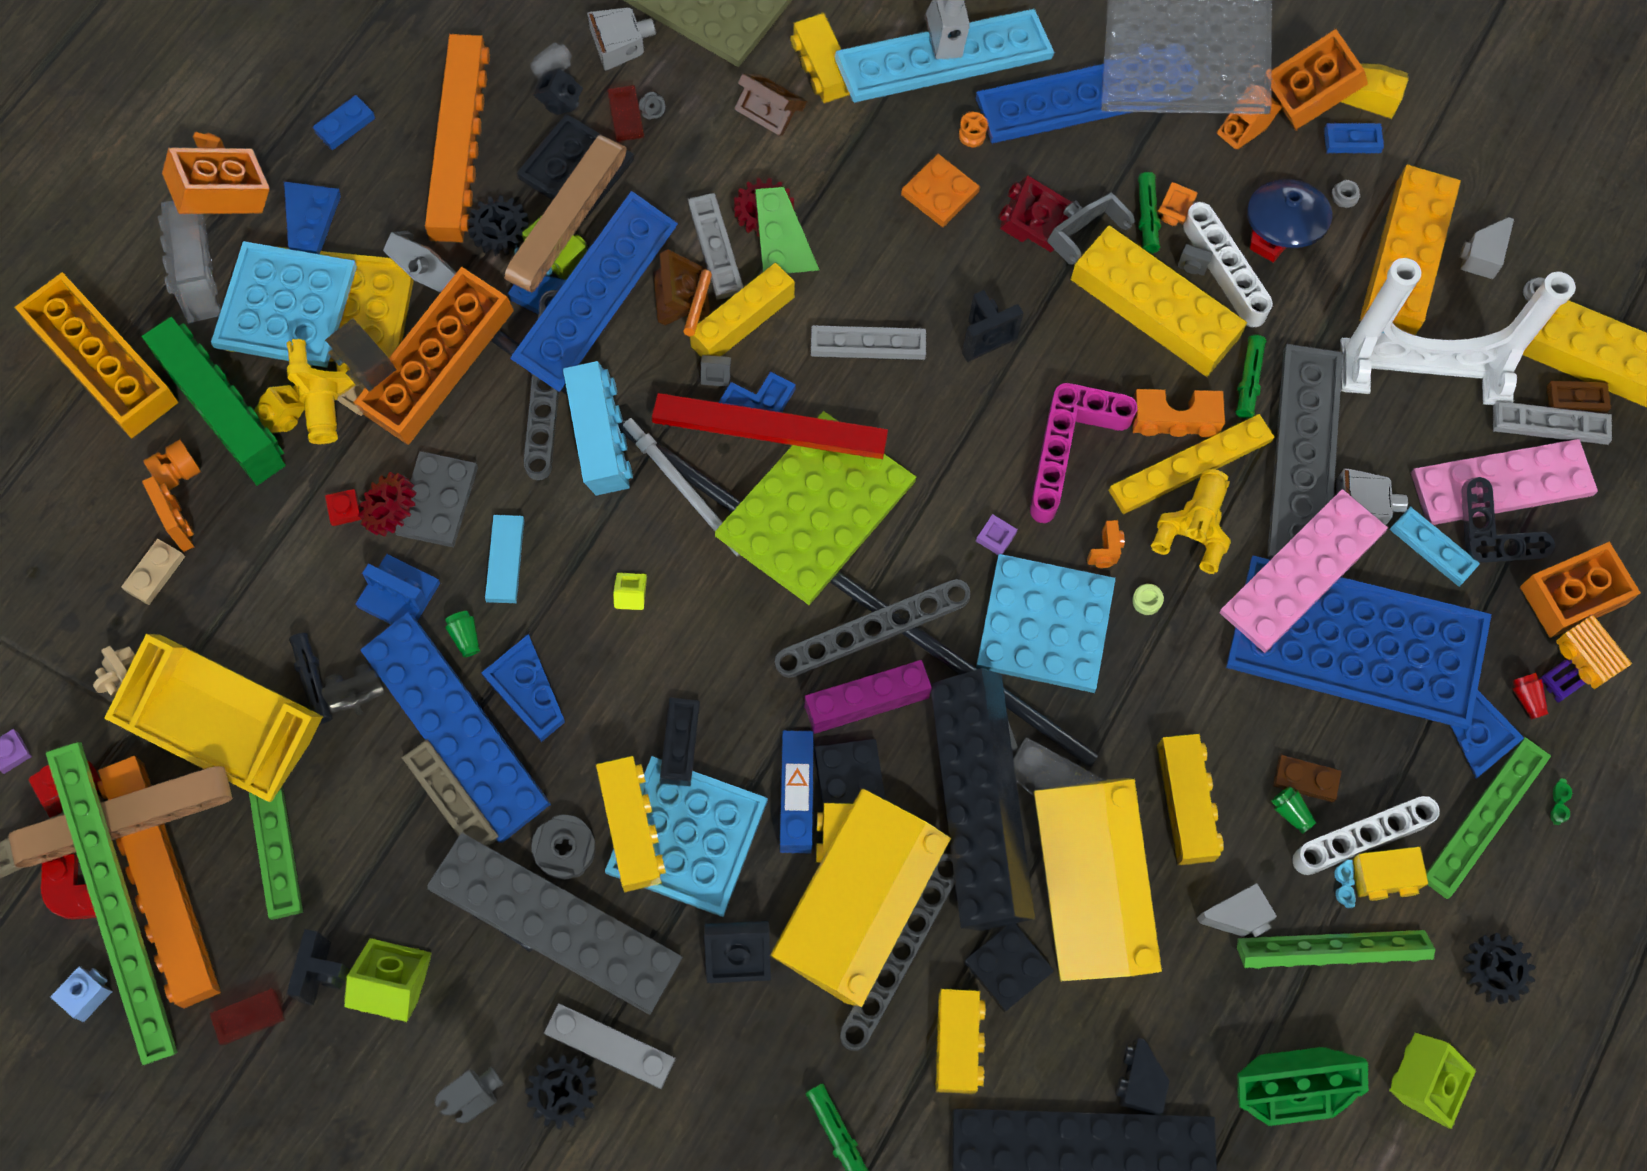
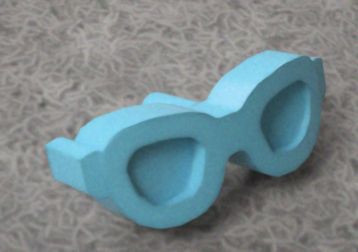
M1345 860L1335 869L1334 873L1336 880L1342 883V887L1336 890V899L1346 908L1355 907L1356 901L1354 890L1351 887L1355 884L1353 879V860Z

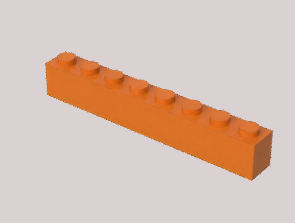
M449 35L425 223L430 241L463 242L464 233L468 232L469 229L467 219H470V217L467 215V208L472 207L473 203L470 183H474L476 177L473 158H478L479 151L478 142L475 141L476 135L481 134V118H478L479 111L484 110V95L481 94L482 87L486 88L487 73L484 71V66L489 64L490 60L489 47H485L483 36Z
M136 756L98 770L101 781L98 782V788L104 799L111 800L152 786L145 764ZM163 823L117 838L118 849L123 856L126 855L129 866L126 867V874L131 884H136L139 894L135 896L137 907L142 914L145 913L148 924L145 925L146 935L151 943H155L158 954L154 955L155 963L161 973H165L168 984L164 985L170 1003L174 1002L175 1005L186 1008L220 994L221 991L165 824Z

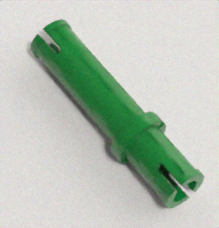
M1152 172L1141 173L1138 177L1141 219L1138 225L1139 230L1142 231V248L1148 253L1159 251V229L1161 228V220L1157 214L1156 175Z
M1252 335L1248 338L1242 382L1238 384L1237 389L1240 395L1236 415L1245 419L1252 418L1255 415L1256 398L1260 395L1261 391L1259 379L1267 340L1260 335Z
M818 1085L805 1093L834 1148L832 1152L835 1158L839 1157L845 1171H868L856 1148L858 1143L856 1139L852 1140L828 1095L825 1085Z

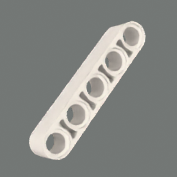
M1203 202L1194 203L1190 207L1183 225L1186 235L1194 247L1213 253L1208 268L1240 318L1247 322L1246 325L1250 327L1261 326L1272 308L1273 302L1270 295L1213 209ZM1238 285H1242L1246 289L1240 288ZM1252 307H1256L1261 311H1256Z
M1422 796L1323 835L1300 847L1293 855V865L1301 874L1310 875L1349 860L1358 854L1366 853L1423 830L1437 820L1440 811L1439 806L1432 798ZM1416 807L1421 808L1425 812L1426 820L1418 817L1415 811ZM1388 818L1394 819L1398 823L1399 831L1393 830L1389 826ZM1360 829L1369 832L1372 838L1371 842L1363 840L1360 835ZM1333 840L1343 845L1344 853H1338L1334 850L1332 846ZM1304 852H1310L1315 856L1316 865L1310 864L1305 860Z

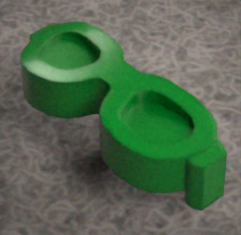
M1563 778L1559 779L1553 787L1555 806L1551 810L1550 818L1555 825H1560L1570 818V810L1564 803L1571 799L1572 789L1567 784V780Z

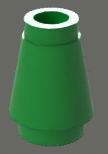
M461 611L445 619L447 623L445 629L463 658L479 653L480 649L474 617L470 616L468 611Z
M1291 786L1282 790L1271 800L1275 805L1274 810L1298 829L1301 834L1316 824L1298 790L1294 791Z

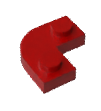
M70 854L43 862L41 896L46 907L56 915L66 919L97 918L87 885H78V856Z

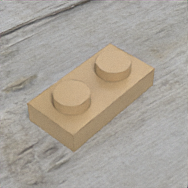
M157 539L121 586L122 589L150 605L185 556L180 551Z

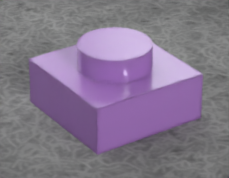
M992 514L978 535L976 542L997 555H1003L1018 529Z
M14 729L0 737V772L3 774L32 757L20 735Z

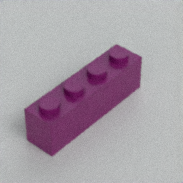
M920 660L806 695L805 709L813 733L816 734L929 699L932 687L923 662Z

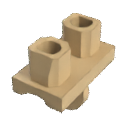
M111 646L102 649V654L105 657L102 661L104 668H99L95 671L98 679L93 685L97 693L108 691L111 697L116 695L127 673L126 669L130 667L135 657L130 647L119 649L115 652Z

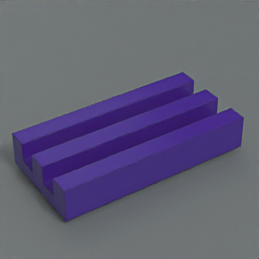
M1564 660L1539 678L1548 686V692L1555 694L1556 697L1554 699L1558 703L1586 684L1580 679L1564 692L1560 689V686L1578 674L1579 669L1577 668L1556 682L1552 679L1554 675L1570 665L1572 660Z

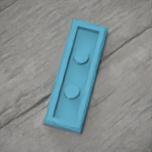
M1411 506L1390 528L1395 535L1459 587L1480 564Z
M493 515L485 594L486 602L517 603L524 530L523 516Z

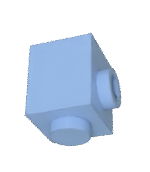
M78 967L54 992L51 998L73 1018L85 1022L112 991L104 985L108 979L98 970L92 968L88 971Z

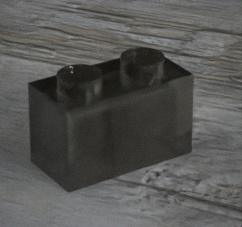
M354 318L325 339L331 347L328 354L338 366L344 363L349 368L346 374L357 387L362 383L368 391H371L397 370L386 354Z

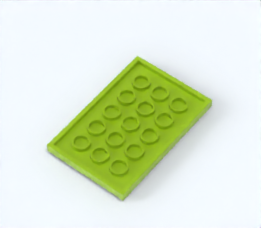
M825 411L818 417L819 419L837 421ZM792 445L715 531V537L810 605L915 483L916 476L885 454L883 459Z

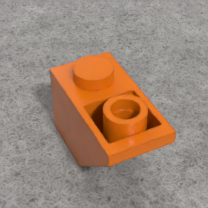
M1248 87L1217 131V134L1238 150L1267 129L1282 108V105L1264 91Z

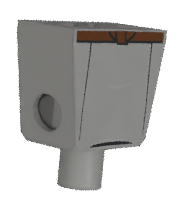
M932 0L925 14V19L935 59L962 58L970 27L964 0Z
M631 8L588 13L590 31L604 71L644 53L642 38L656 34L652 19L636 22Z
M1343 469L1336 479L1337 494L1343 489L1384 525L1392 518L1393 512H1406L1407 495L1392 494L1391 480L1388 477L1352 469Z

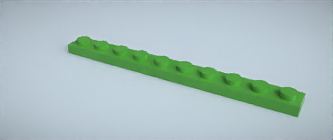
M77 742L46 752L141 1063L145 1065L174 1055L178 1051L82 743Z

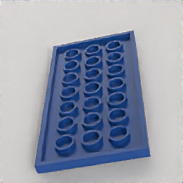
M1252 556L1245 585L1270 561L1269 559ZM1340 577L1266 653L1235 627L1226 668L1469 729L1472 723L1491 614Z

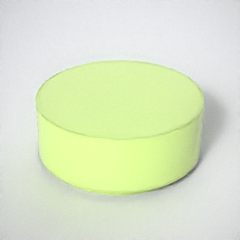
M1153 584L1139 586L1132 598L1134 608L1144 615H1152L1158 612L1164 601L1162 591Z

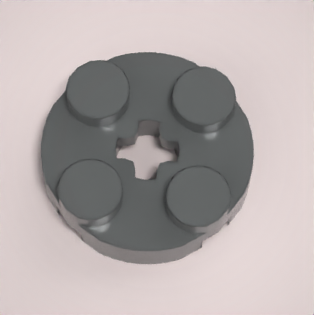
M558 815L542 824L536 830L532 840V853L536 864L545 874L556 879H570L581 876L591 865L596 852V843L591 830L581 819L571 815ZM564 839L569 840V846L572 847V850L566 852L565 855H560V851L555 848L556 844H562Z

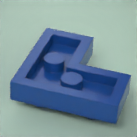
M770 372L757 395L731 382L718 403L782 413L796 390V384Z

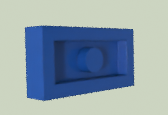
M355 95L314 125L313 129L317 136L331 150H334L373 121L375 116L365 103Z
M1327 123L1324 128L1327 153H1381L1384 148L1381 124Z

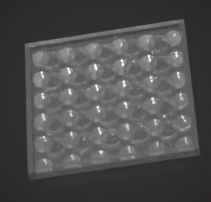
M1108 0L1102 111L1270 114L1272 0Z

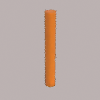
M709 270L701 271L684 327V334L687 336L695 334L712 277V273Z

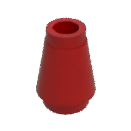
M1537 673L1512 680L1515 686L1512 690L1527 714H1529L1530 719L1549 714L1542 679L1539 680Z

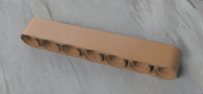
M602 135L595 139L508 264L504 277L506 281L529 292L536 290L621 166L627 151L625 146Z
M217 766L129 793L100 804L111 839L114 840L225 804L232 800V794L225 767ZM65 814L15 830L8 835L14 866L17 868L34 866L76 852Z

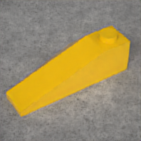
M1361 64L1365 70L1368 85L1341 102L1392 119L1402 100L1408 82V74L1381 64Z

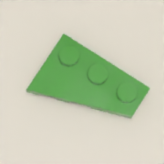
M785 188L756 189L763 272L775 262L786 273L818 271V265Z

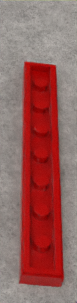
M660 393L657 395L652 414V423L877 459H883L888 436V429Z

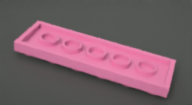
M1580 439L1415 468L1411 472L1425 519L1433 525L1463 520L1462 486L1468 479L1483 477L1491 483L1495 514L1594 496L1598 492ZM1476 483V487L1471 488L1472 494H1477L1478 498V494L1483 493V489L1478 488ZM1484 503L1472 504V508L1485 507ZM1476 512L1473 518L1485 515L1481 512Z
M1342 489L1221 609L1220 614L1266 653L1387 531L1388 527Z

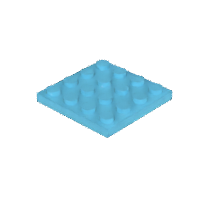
M243 241L211 344L214 348L289 361L286 343L288 341L292 342L293 339H302L306 341L307 364L327 368L356 272V262L354 260Z
M998 554L976 668L1095 693L1115 578Z
M651 756L644 773L645 783H641L640 788L642 795H649L652 812L646 815L648 824H655L659 843L653 844L655 855L662 854L666 873L660 874L662 884L645 888L724 917L768 798L692 771L691 787L661 784L659 782L662 760ZM613 850L605 873L620 879L616 855Z

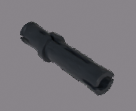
M308 633L295 634L289 638L296 660L294 663L295 671L300 674L310 710L323 716L320 724L327 723L333 717L329 710L317 668L319 660L317 657H314ZM303 654H304L305 657H306L310 674H309L308 671H307ZM311 683L314 684L319 703L316 702Z

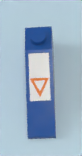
M783 731L780 853H811L813 731Z

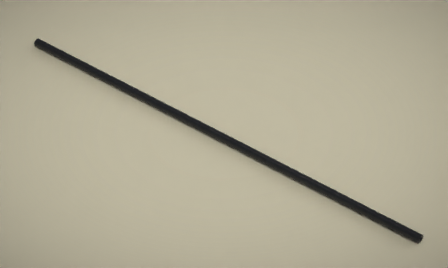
M500 330L491 339L492 343L511 356L520 345ZM565 384L561 392L568 396ZM622 417V423H618L620 433H624L627 439L636 444L637 441L623 426L627 420ZM657 442L656 446L686 481L731 513L741 503L739 499ZM840 571L830 581L831 584L872 613L888 606ZM895 611L893 613L892 620L896 624L903 625L908 622V619ZM918 626L902 632L904 636L959 675L977 670L973 665ZM1004 688L1005 703L1008 710L1089 767L1092 766L1099 756L1097 753Z

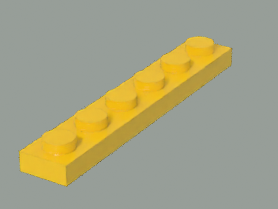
M1258 414L1111 485L1109 492L1121 512L1125 514L1201 477L1203 471L1207 469L1216 470L1271 443L1275 437L1261 415Z

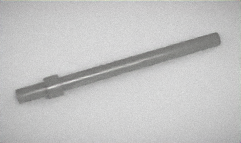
M632 418L628 419L623 426L637 441L636 446L643 454L647 453L711 528L716 531L723 522L658 449L654 438L649 433L645 434ZM730 548L737 557L740 556L739 553Z

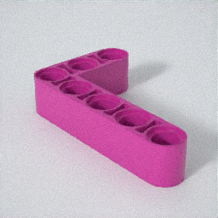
M1063 383L1056 388L1050 405L1030 506V514L1035 521L1047 523L1055 517L1060 504L1075 422L1123 431L1128 429L1137 411V403L1132 397L1070 383ZM1066 398L1071 403L1064 404L1059 399ZM1088 405H1097L1099 409L1093 410L1090 407H1088ZM1117 410H1123V411H1125L1128 415H1127V416L1119 415V414L1117 413ZM1062 424L1066 427V429L1060 430L1057 429L1054 425ZM1049 450H1057L1061 455L1054 456ZM1044 476H1052L1056 479V482H1048L1044 479ZM1046 502L1051 508L1043 509L1038 503Z

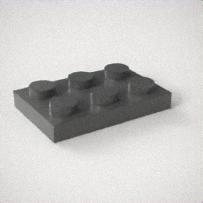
M419 451L410 480L414 484L412 490L416 491V495L411 498L415 502V506L409 508L411 516L403 519L404 525L396 526V535L454 548L477 473V464Z

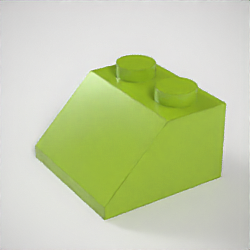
M370 938L347 975L345 1007L407 1022L418 1003L431 959V952Z
M1414 1033L1411 1042L1405 1049L1400 1068L1393 1076L1392 1086L1389 1091L1404 1105L1452 1129L1476 1070L1450 1043Z

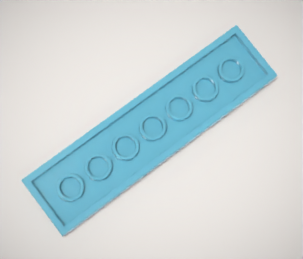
M1035 9L970 22L962 58L935 59L929 31L836 51L834 58L852 101L855 103L1052 59L1054 50Z

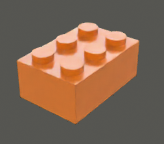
M1337 29L1264 75L1269 91L1275 100L1282 105L1281 109L1295 130L1368 85L1365 70Z
M168 148L162 174L179 214L263 212L270 188L252 149Z
M1610 541L1533 574L1520 586L1550 638L1571 630L1592 615L1598 618L1621 608L1641 594Z

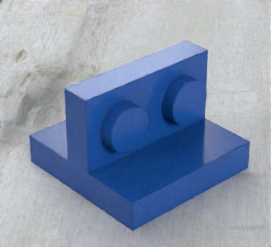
M386 554L378 568L368 563L362 574L368 585L356 602V606L391 625L408 612L418 621L439 587L440 582L439 579Z

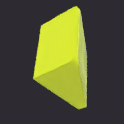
M617 573L614 586V607L616 609H644L647 574Z

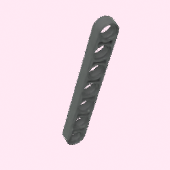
M550 290L542 295L538 318L546 309L547 302L552 300L558 291ZM532 374L524 468L530 478L543 480L550 475L552 470L559 392L554 388L541 390L538 388V383L541 379ZM540 405L551 407V413L546 417H538L535 411ZM538 432H545L549 435L546 443L539 445L532 441L533 436ZM535 459H542L546 462L545 468L540 472H534L530 469V464Z
M951 580L794 644L778 652L775 658L776 669L784 677H795L961 609L969 602L970 588L962 580ZM952 587H961L965 591L963 600L959 602L950 600L948 591ZM925 598L934 599L938 605L937 609L933 613L923 612L920 608L922 600ZM899 609L907 611L910 616L908 622L903 625L896 624L892 620L893 613ZM877 621L882 626L881 632L877 636L867 635L864 631L866 623ZM843 632H848L854 637L852 645L847 648L840 647L836 643L838 635ZM813 644H821L825 647L826 652L822 658L813 659L809 656L808 651ZM786 655H792L798 661L795 669L791 671L782 669L780 665L782 658Z
M942 854L924 890L927 888L938 890L940 901L936 904H928L924 901L922 892L910 917L919 915L924 918L925 928L920 932H914L908 927L906 922L896 943L903 942L909 946V957L900 960L891 951L882 970H888L894 974L895 983L891 987L884 988L878 984L876 979L867 998H873L878 1001L880 1006L879 1012L874 1016H868L863 1013L860 1006L854 1005L840 1033V1040L847 1049L858 1051L868 1043L955 884L954 875L943 877L938 872L940 862L949 861L953 864L951 854ZM852 1026L861 1028L864 1033L863 1041L859 1044L849 1043L845 1036L848 1028Z

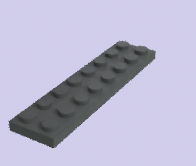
M1286 344L1284 348L1267 559L1269 560L1333 499L1343 352Z
M463 833L460 834L427 885L429 891L651 1015L683 958L681 955Z

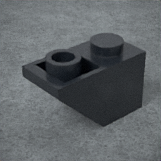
M1137 1038L1133 1041L1132 1045L1128 1044L1125 1049L1123 1063L1128 1065L1125 1077L1120 1076L1116 1095L1120 1096V1106L1152 1115H1160L1164 1110L1170 1080L1145 1039Z

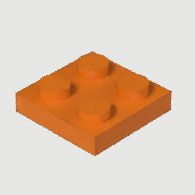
M937 154L902 188L901 195L941 227H944L979 192L980 186L941 155Z
M154 476L143 480L142 482L168 534L183 552L193 548L194 545L190 537L194 535V532L188 521L183 518L180 512L182 508L175 495L171 494L166 483L160 485Z

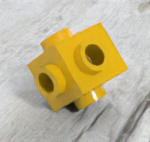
M285 385L269 387L260 397V402L254 411L260 418L262 425L267 427L271 433L288 432L296 427L305 407L292 386Z

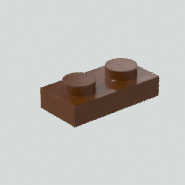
M1550 381L1547 385L1549 407L1595 413H1607L1611 409L1608 382Z
M1281 755L1278 758L1273 787L1285 789L1291 786L1294 791L1298 790L1300 794L1334 802L1337 799L1342 771Z

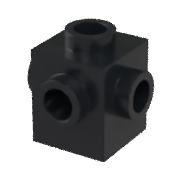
M557 68L543 73L533 96L542 102L548 111L560 115L576 109L580 102L579 96L583 87L570 74Z

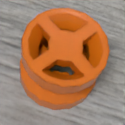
M969 112L962 117L959 139L963 145L978 147L983 144L988 126L984 115L978 112Z

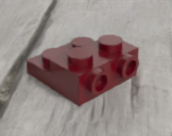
M1027 175L1019 183L1014 182L1009 189L1007 196L1011 198L1009 205L1006 204L999 214L998 219L1002 221L999 229L1021 242L1029 239L1052 252L1055 249L1047 241L1054 228L1068 219L1064 215V210L1072 202Z

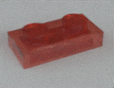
M635 85L608 89L617 142L644 138Z
M273 988L210 1013L219 1044L222 1046L285 1021L276 990Z

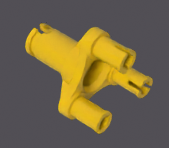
M293 339L292 342L288 341L286 343L289 356L287 376L295 384L293 389L299 395V400L304 403L309 442L313 444L335 442L338 440V434L336 432L337 421L334 401L340 395L359 384V373L355 370L353 347L342 345L334 349L337 371L331 372L311 368L312 365L307 364L305 340Z
M1215 469L1203 471L1193 498L1185 504L1184 509L1178 512L1161 514L1157 523L1158 531L1151 544L1153 551L1162 555L1168 554L1175 535L1187 536L1195 541H1199L1206 547L1205 554L1199 565L1200 569L1208 574L1218 572L1222 556L1227 553L1231 543L1229 537L1219 526L1222 518L1220 508L1230 484L1225 473Z

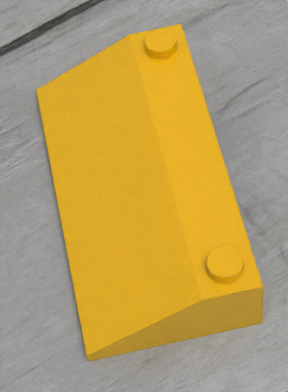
M157 634L145 635L104 719L203 769L217 766L225 767L228 782L268 802H272L309 746L323 718L320 714Z
M1121 778L1034 790L1060 981L1127 977L1162 972L1135 779Z
M861 789L770 956L844 1003L862 1007L951 838L926 821L865 789Z

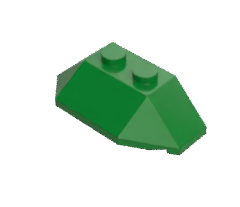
M1325 1047L1262 1054L1257 1056L1237 1074L1238 1104L1242 1109L1248 1111L1268 1126L1334 1118L1351 1105L1359 1095L1363 1096L1368 1092V1061L1363 1057Z

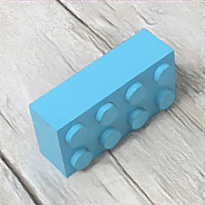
M598 361L563 368L583 482L596 496L629 489V479L633 478L630 462L625 460L623 452L628 450L625 435L620 433L618 423H622V415L619 405L615 406L613 398L614 395H617L614 378H610L608 369L604 370Z

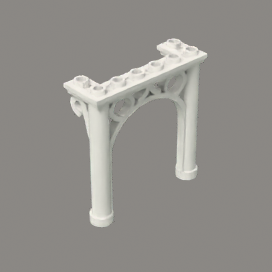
M1400 258L1394 261L1387 272L1385 283L1352 337L1341 338L1340 352H1343L1341 392L1369 394L1371 392V369L1482 378L1483 404L1494 405L1496 401L1513 403V393L1517 382V374L1514 371L1523 352L1559 306L1566 303L1574 294L1576 289L1574 280L1563 272L1549 274L1515 320L1501 331L1472 339L1437 340L1406 333L1393 324L1394 318L1421 277V269L1414 260Z

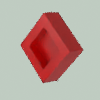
M355 489L325 495L332 526L362 520V518L358 517L360 507Z

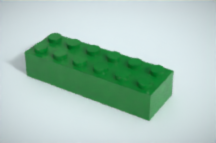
M171 316L141 336L160 365L256 486L286 466L280 457L284 452L278 445L274 435L267 427L262 425L255 411L246 405L239 391L234 385H230L225 374L217 364L214 365L209 354L200 343L198 344L195 341L193 334L184 323L178 325Z

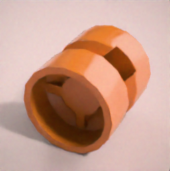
M180 439L167 446L164 454L157 452L143 460L151 475L155 477L160 485L166 483L169 490L179 485V479L188 480L201 472Z

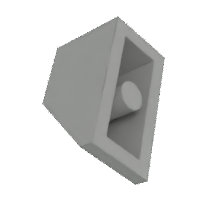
M1508 217L1475 232L1470 242L1465 241L1459 258H1463L1460 270L1494 279L1503 266L1514 219Z
M1256 883L1206 910L1197 919L1200 924L1244 937L1252 932L1257 937L1271 929L1269 922L1277 916Z

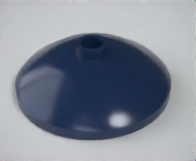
M1282 179L1268 182L1252 194L1247 208V217L1253 230L1264 240L1281 247L1300 248L1312 245L1326 235L1332 222V208L1323 193L1310 184L1298 180Z

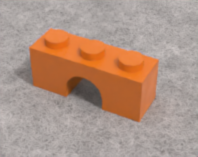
M1136 389L1133 396L1137 403V411L1132 421L1133 433H1141L1145 436L1165 433L1175 437L1187 434L1212 437L1219 434L1225 424L1223 391L1194 390L1189 401V409L1186 411L1172 409L1166 401L1165 390Z

